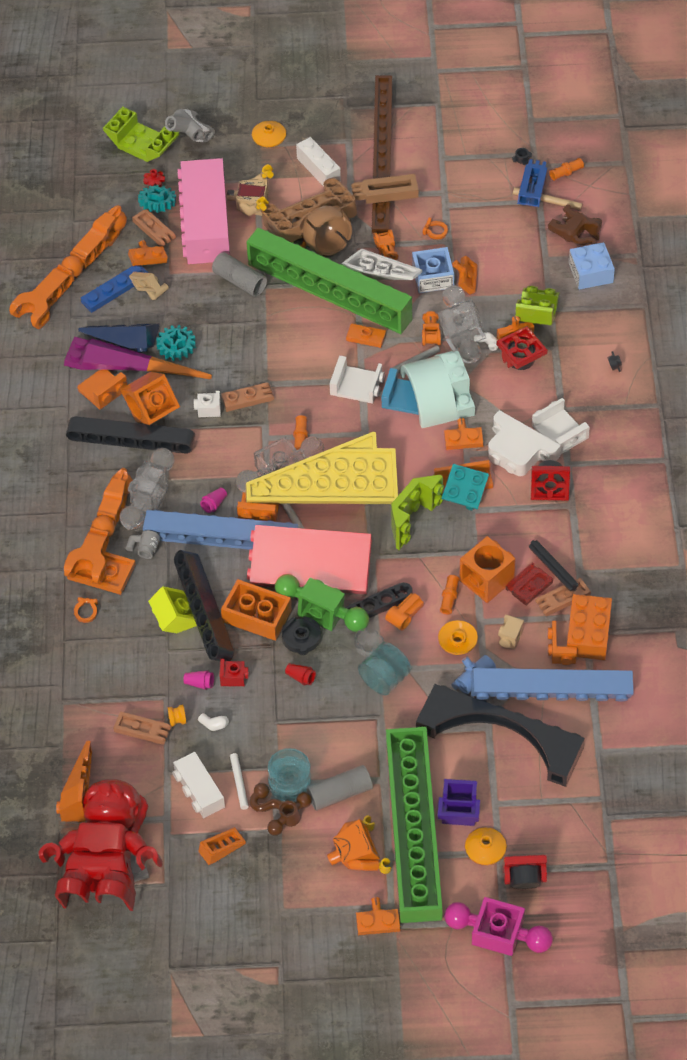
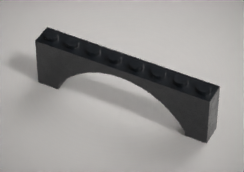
M434 684L416 720V727H426L427 736L434 739L437 734L447 729L471 723H489L513 730L528 740L538 751L548 771L547 780L564 787L567 786L584 749L585 738L577 733L564 731L558 726H550L541 720L528 718L519 712H512L502 706L492 705L485 700L470 697L464 692H456L444 685Z

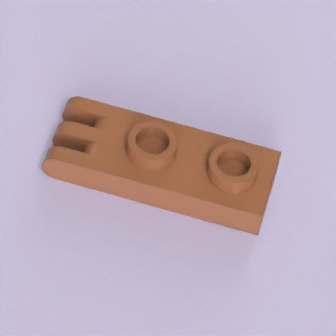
M147 209L132 217L133 223L159 246H165V242L167 244L171 242L170 238L172 240L176 238V235Z
M269 383L221 393L226 412L274 400Z
M581 578L576 579L579 584L576 591H569L563 585L538 597L535 602L541 610H544V615L549 616L572 605L573 594L590 596L591 591Z
M120 711L113 729L116 733L164 745L166 742L165 738L169 734L167 731L171 730V725Z

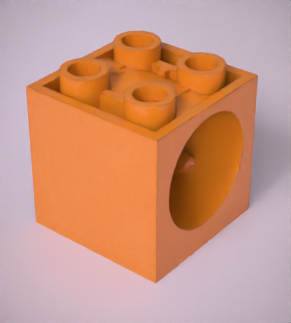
M149 372L120 389L135 421L150 425L180 407L165 374Z
M488 536L460 558L459 581L486 603L490 602L514 581L515 557L511 552L505 551L497 541L490 539ZM491 567V568H495V569H493V570H486V569H482V568Z

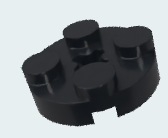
M303 616V619L291 618L282 628L283 644L287 649L299 655L308 654L320 643L321 631L319 624L310 617ZM297 633H305V637H298Z

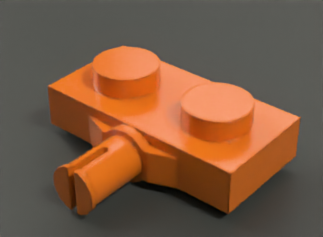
M144 240L139 242L140 248L129 249L128 252L133 266L167 263L168 259L163 246L147 247Z
M464 256L461 258L460 263L458 260H455L452 266L459 272L458 286L471 295L476 290L478 265L468 256Z
M518 316L512 317L511 325L497 329V339L499 340L526 326L534 333V325L530 322L519 323L520 318Z
M461 418L457 420L458 429L444 430L446 450L483 447L481 427L466 428L464 418H462V424Z
M375 897L371 899V911L356 913L358 935L400 932L398 909H381L379 897H376L377 905L375 904Z

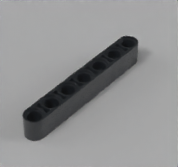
M74 416L69 420L66 437L71 441L188 454L192 451L195 433L185 428Z
M179 550L174 556V564L207 655L211 660L220 661L225 659V661H231L234 656V649L200 557L197 553Z

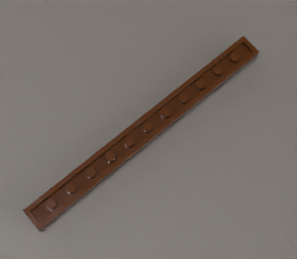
M375 75L373 179L390 177L392 75ZM390 201L372 203V234L388 232Z

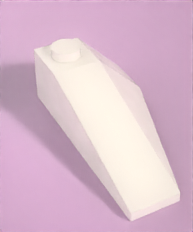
M362 248L342 263L347 268L376 280H414L422 273V269Z

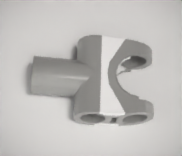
M179 109L173 116H168L165 120V127L168 131L186 133L195 142H208L215 134V130L211 126L200 122V115L192 110Z

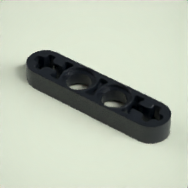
M402 582L350 604L345 608L361 607L364 609L365 605L371 604L374 606V609L366 610L369 618L389 610L393 606H398L411 593L413 594V589L410 584ZM383 597H390L392 599L389 603L381 601Z

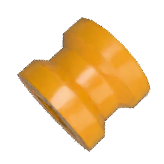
M183 704L177 708L167 707L171 727L178 723L182 725L187 724Z

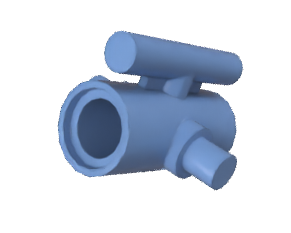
M483 655L476 662H472L467 656L462 659L466 671L451 685L455 690L459 688L461 692L469 694L471 692V672L473 668H496V665L487 655Z

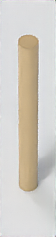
M514 188L513 194L519 195L520 189ZM542 194L541 197L543 202L560 206L569 204L571 208L577 210L582 208V203L545 194Z

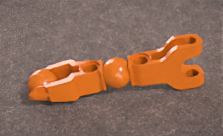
M121 468L111 478L104 491L97 517L92 521L90 531L83 545L69 552L64 564V576L74 578L78 571L87 569L92 571V583L99 585L102 583L106 575L104 554L109 543V537L113 535L116 524L122 513H124L127 496L134 486L133 479L128 474L127 469Z

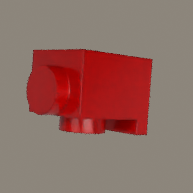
M221 659V686L244 687L245 679L249 678V667H245V661H225V659Z

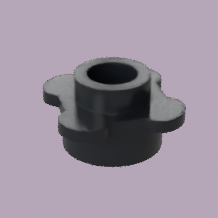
M519 148L515 151L512 161L526 165L529 163L528 160L532 157V153L526 148Z
M612 351V356L608 357L612 371L618 369L621 372L619 366H622L619 355L615 356Z

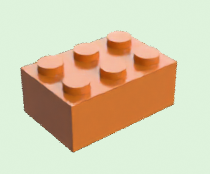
M239 579L235 582L221 608L224 623L274 641L277 640L292 611L290 597Z
M573 594L567 647H577L576 657L606 660L612 598Z

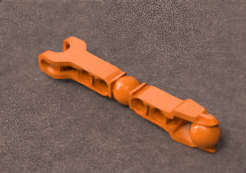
M121 206L113 207L95 220L90 231L77 243L70 252V256L63 259L61 265L59 264L33 291L21 293L14 299L10 305V314L20 318L25 313L31 312L33 313L31 315L32 326L36 329H41L50 320L49 309L71 286L72 282L75 281L74 278L79 276L83 268L86 269L105 248L112 246L120 231L125 227L127 217L121 210Z

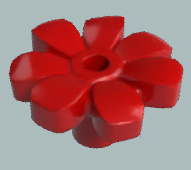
M151 169L150 173L144 174L143 182L146 185L148 184V186L158 185L161 187L162 183L165 182V176L163 172Z

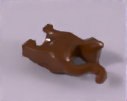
M569 204L563 208L565 212L563 221L565 224H561L560 221L555 219L548 223V230L558 234L565 241L573 242L576 245L598 244L596 240L600 239L599 232L601 231L602 220L600 218H589L583 213L573 211ZM586 230L594 238L585 237L580 239L579 236Z

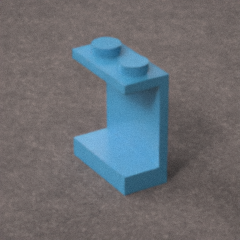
M390 368L381 396L382 408L419 415L411 382L398 379L397 369Z

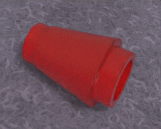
M289 663L285 669V674L304 686L311 685L316 677V671L309 666Z

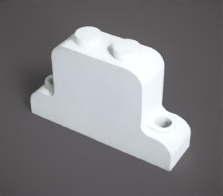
M500 410L494 415L492 430L496 435L488 444V458L493 464L503 467L511 474L524 476L539 460H558L561 453L560 444Z

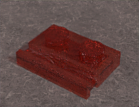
M533 562L506 585V590L510 591L514 597L526 606L553 583V578L542 569L534 566Z

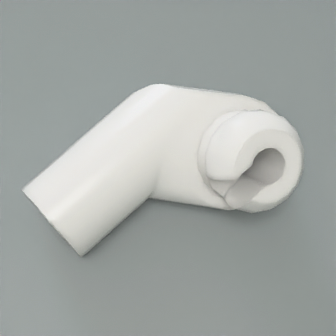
M491 333L474 334L475 343L486 342L491 351L498 349L496 345L498 339Z
M202 713L198 718V721L211 731L223 729L229 724L226 716L210 718L205 713Z

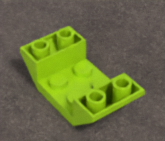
M123 106L103 127V131L120 150L146 162L160 157L179 136V132L168 131L165 126L158 132L138 123L137 113Z
M527 286L522 291L521 300L518 299L516 302V316L523 322L552 325L556 316L560 292H556L552 288L539 290L536 286Z
M433 475L413 478L391 504V527L398 550L403 545H407L411 539L410 515L412 512H416L420 505L433 511L436 506H440L442 503L443 476Z

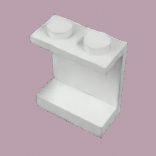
M339 355L330 381V395L373 404L375 397L379 396V384L383 383L385 372H382V364H378L376 372L347 366V357Z
M563 398L553 401L549 406L536 411L532 415V427L537 432L560 444V455L588 439L590 429L586 422L578 425L564 410L565 400Z

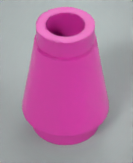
M220 487L203 496L200 502L202 509L207 513L215 512L225 497H227L226 490Z
M209 670L185 673L184 684L204 690L213 688L214 673L209 672Z

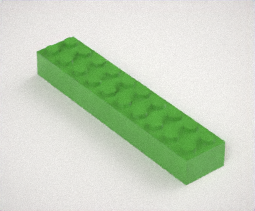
M257 228L246 241L249 266L396 333L402 334L412 321V296H409L407 293L400 292L391 286L378 282L376 279L349 269L345 265H340L329 258L320 256L314 251H309L298 244L278 237L267 230Z
M427 728L386 729L400 923L442 921V898Z

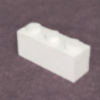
M311 137L296 144L297 159L323 187L324 181L330 178H335L341 182L340 167Z
M195 752L173 762V776L177 782L182 783V790L185 796L192 799L193 802L191 804L196 813L200 812L201 816L205 818L225 808L223 795Z

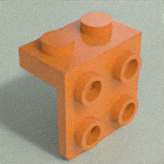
M99 370L79 384L77 389L101 410L122 394L120 389L127 385L126 375L122 372L114 376L108 370Z
M245 488L242 500L237 505L238 518L276 522L280 503L246 502Z

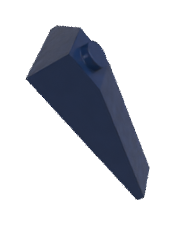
M159 323L128 326L124 324L113 325L112 327H109V325L84 326L78 328V331L130 349L137 348V352L148 351V348L154 347L160 326Z

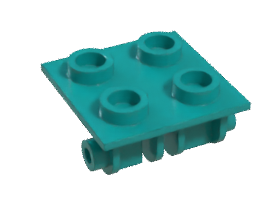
M453 464L441 499L464 505L466 509L473 511V508L478 509L489 474Z

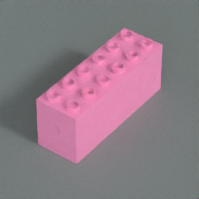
M223 158L181 161V169H178V179H182V181H179L178 185L179 192H182L179 195L180 206L183 205V207H180V217L184 219L181 220V232H185L181 235L182 246L186 245L183 247V257H187L188 264L212 263L222 252L230 255Z

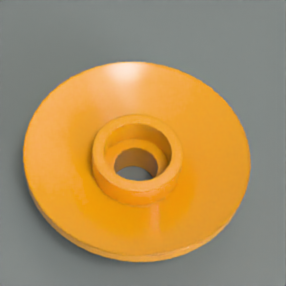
M264 121L253 128L252 138L256 144L262 147H275L285 140L286 130L278 122Z
M460 620L446 623L438 634V641L442 649L454 655L470 652L476 646L478 640L475 628L471 624Z
M478 828L468 835L465 842V850L468 857L475 863L491 865L500 861L505 855L506 840L499 831L493 828Z

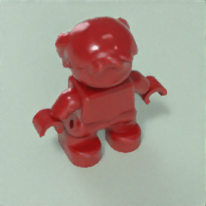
M105 779L92 784L85 793L83 811L86 822L80 823L78 829L69 831L58 842L59 845L47 843L39 850V858L43 863L48 862L51 856L56 855L54 860L60 868L65 862L64 854L68 855L71 853L65 866V874L57 882L55 897L63 908H67L69 893L80 896L85 903H88L90 892H93L98 903L102 902L103 894L114 895L121 898L128 909L133 911L136 891L130 864L131 853L136 856V862L141 870L146 868L145 862L153 858L156 866L162 867L163 861L156 849L147 846L139 834L149 807L146 799L131 784L125 781Z

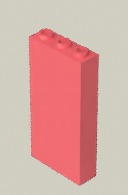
M255 525V530L251 531V542L254 543L253 549L249 550V561H252L251 568L247 570V580H250V584L275 587V582L280 576L290 574L298 579L302 588L309 578L322 581L325 585L339 589L342 593L367 595L372 545L371 534Z

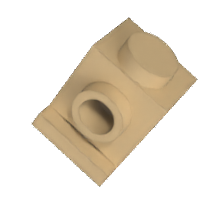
M505 614L504 625H501L498 636H500L499 644L502 647L516 648L523 633L524 620Z

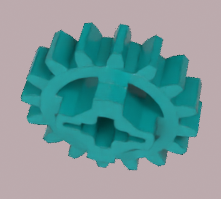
M158 185L149 186V189L143 188V191H140L138 195L139 206L143 207L144 210L149 209V212L156 210V213L166 212L165 209L171 210V206L175 207L176 203L175 191H171V188L166 189L165 186L159 187Z
M171 325L169 330L164 328V333L159 332V337L156 338L157 350H159L160 355H165V359L171 357L172 361L175 358L182 360V356L188 358V353L193 354V349L196 348V339L193 331H188L187 327L181 329L180 325L177 328Z

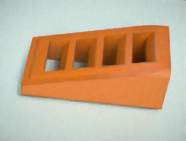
M234 827L201 841L199 853L206 863L211 865L245 845L246 841Z

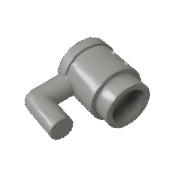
M150 530L143 531L141 535H131L128 539L126 550L132 552L135 543L139 542L138 555L144 559H151L156 552L160 536Z

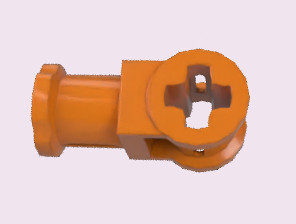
M389 229L388 232L379 234L373 233L376 248H378L379 254L383 253L385 257L389 258L390 256V259L398 260L399 256L395 252L392 230Z
M428 311L422 316L424 321L422 346L426 344L441 346V333L439 323H437L439 316L434 311Z

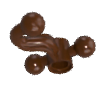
M258 783L254 787V793L251 795L249 803L251 808L257 812H266L271 809L279 810L281 817L278 820L270 821L267 825L268 832L273 836H278L282 833L284 824L288 827L296 826L300 822L299 810L309 807L312 803V796L307 792H301L297 795L295 803L293 801L281 802L277 799H271L259 804L257 802L258 799L266 798L270 790L267 784Z

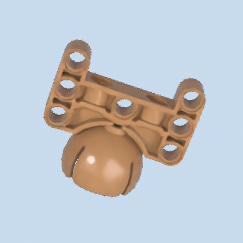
M330 178L323 183L324 192L281 210L273 204H267L266 210H261L263 223L270 233L293 243L303 236L307 246L315 253L325 256L333 255L347 245L345 239L337 231L346 240L349 241L351 238L352 225L349 218L357 215L355 197L339 180Z

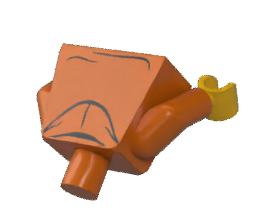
M366 815L363 821L359 819L344 823L338 834L333 838L336 850L327 854L328 860L332 865L341 861L348 869L378 871L379 869L383 874L390 873L392 868L384 866L389 865L390 860L384 858L381 862L378 861L380 857L370 835V831L374 830L375 822L370 823L371 816Z

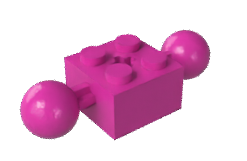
M484 897L478 915L472 914L468 906L460 902L450 904L444 913L445 922L453 929H463L467 925L474 927L472 945L513 956L518 940L526 942L528 948L536 953L547 951L553 942L552 933L544 926H534L529 930L522 928L525 908Z

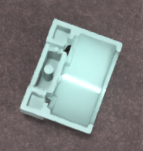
M459 351L438 354L435 357L401 366L400 375L402 378H405L407 374L415 394L421 428L455 421L459 418L475 416V405L469 393L470 378Z

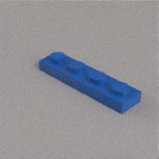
M141 265L132 266L80 298L81 303L92 313L135 287L129 278V275L133 272H148Z

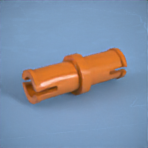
M577 158L569 163H562L560 167L549 171L550 178L555 181L563 176H570L572 172L584 168L583 160Z
M299 415L295 418L296 426L293 431V437L295 438L294 451L296 453H304L306 451V438L308 437V431L306 430L307 417Z
M447 576L446 587L442 591L443 600L440 612L449 615L452 613L454 600L457 599L458 595L456 592L459 582L458 576Z

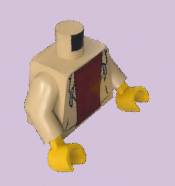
M267 164L256 177L240 181L238 190L227 191V200L236 201L237 210L248 216L253 214L262 216L261 210L265 211L266 205L269 203L267 201V177H273V168Z

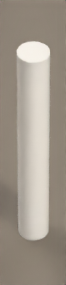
M233 753L230 755L239 803L241 809L245 810L249 808L238 754Z

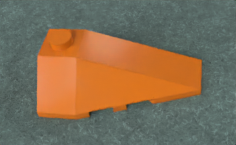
M86 741L61 792V799L57 801L56 812L60 814L62 822H86L83 800L90 783L91 741Z

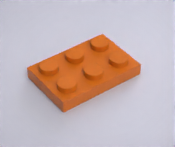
M105 552L106 575L100 585L92 583V571L82 569L76 573L74 578L67 577V579L121 595L136 562L129 558Z

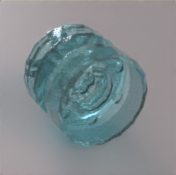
M387 642L380 643L377 649H374L372 654L367 656L358 666L359 674L364 682L372 690L384 696L389 695L397 687L398 682L403 681L405 676H408L412 670L409 660L402 651Z
M285 748L277 751L269 760L268 786L276 798L282 801H296L299 793L307 792V786L311 783V765L308 757L303 752L297 749Z

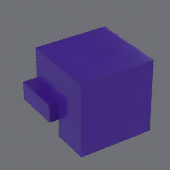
M444 779L443 797H439L438 819L442 820V824L475 826V822H479L480 800L476 799L477 781Z

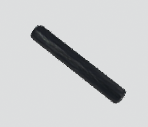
M532 540L529 549L569 591H576L579 586L578 582L538 540Z

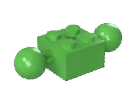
M285 574L280 576L275 582L276 593L290 598H299L298 616L302 618L303 616L310 617L325 629L333 631L340 618L344 620L346 627L353 632L363 631L369 624V615L366 610L361 607L345 608V593H342L337 588L325 585L320 580L309 578L302 588L295 576Z

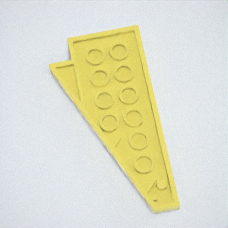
M371 432L246 482V502L392 504L398 497L395 448H377L376 432Z

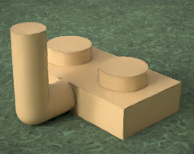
M133 272L129 275L137 291H146L152 300H156L169 289L165 283L160 286L158 278L153 273Z

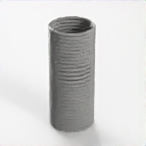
M225 252L220 253L212 264V271L253 297L260 295L265 289L267 278Z
M360 765L339 775L337 774L307 786V793L312 796L311 804L317 811L344 799L346 800V798L348 799L373 788V784L366 767Z

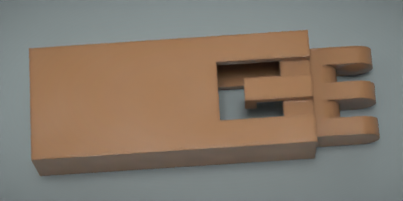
M415 174L363 180V182L351 184L355 200L366 199V204L412 199L419 196Z

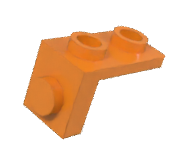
M552 621V628L548 627V639H552V644H548V656H552V664H576L577 647L557 646L556 621Z

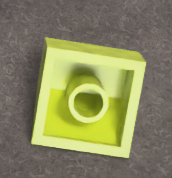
M162 586L148 601L162 631L177 634L197 626L183 590Z

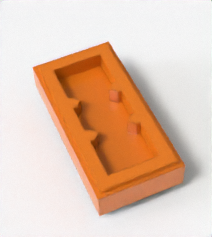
M351 323L346 341L382 348L386 330Z

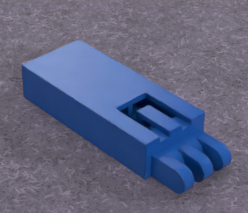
M529 159L528 165L526 164L517 204L540 206L547 175L546 161L539 165V160H536V163L533 164V159ZM530 176H532V183H529Z

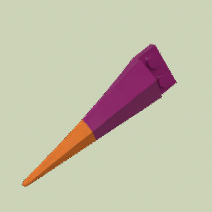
M74 337L64 360V366L80 370H136L205 379L212 378L211 374L93 338L86 340Z

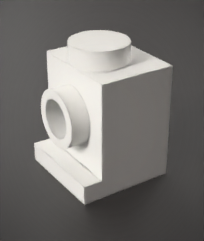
M220 391L198 394L197 399H194V410H198V417H221Z

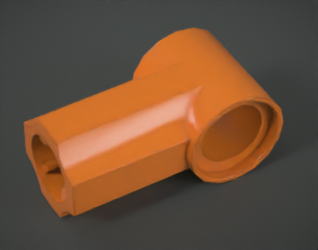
M411 593L398 606L390 608L385 620L403 631L409 625L411 618L424 606V602L420 596Z

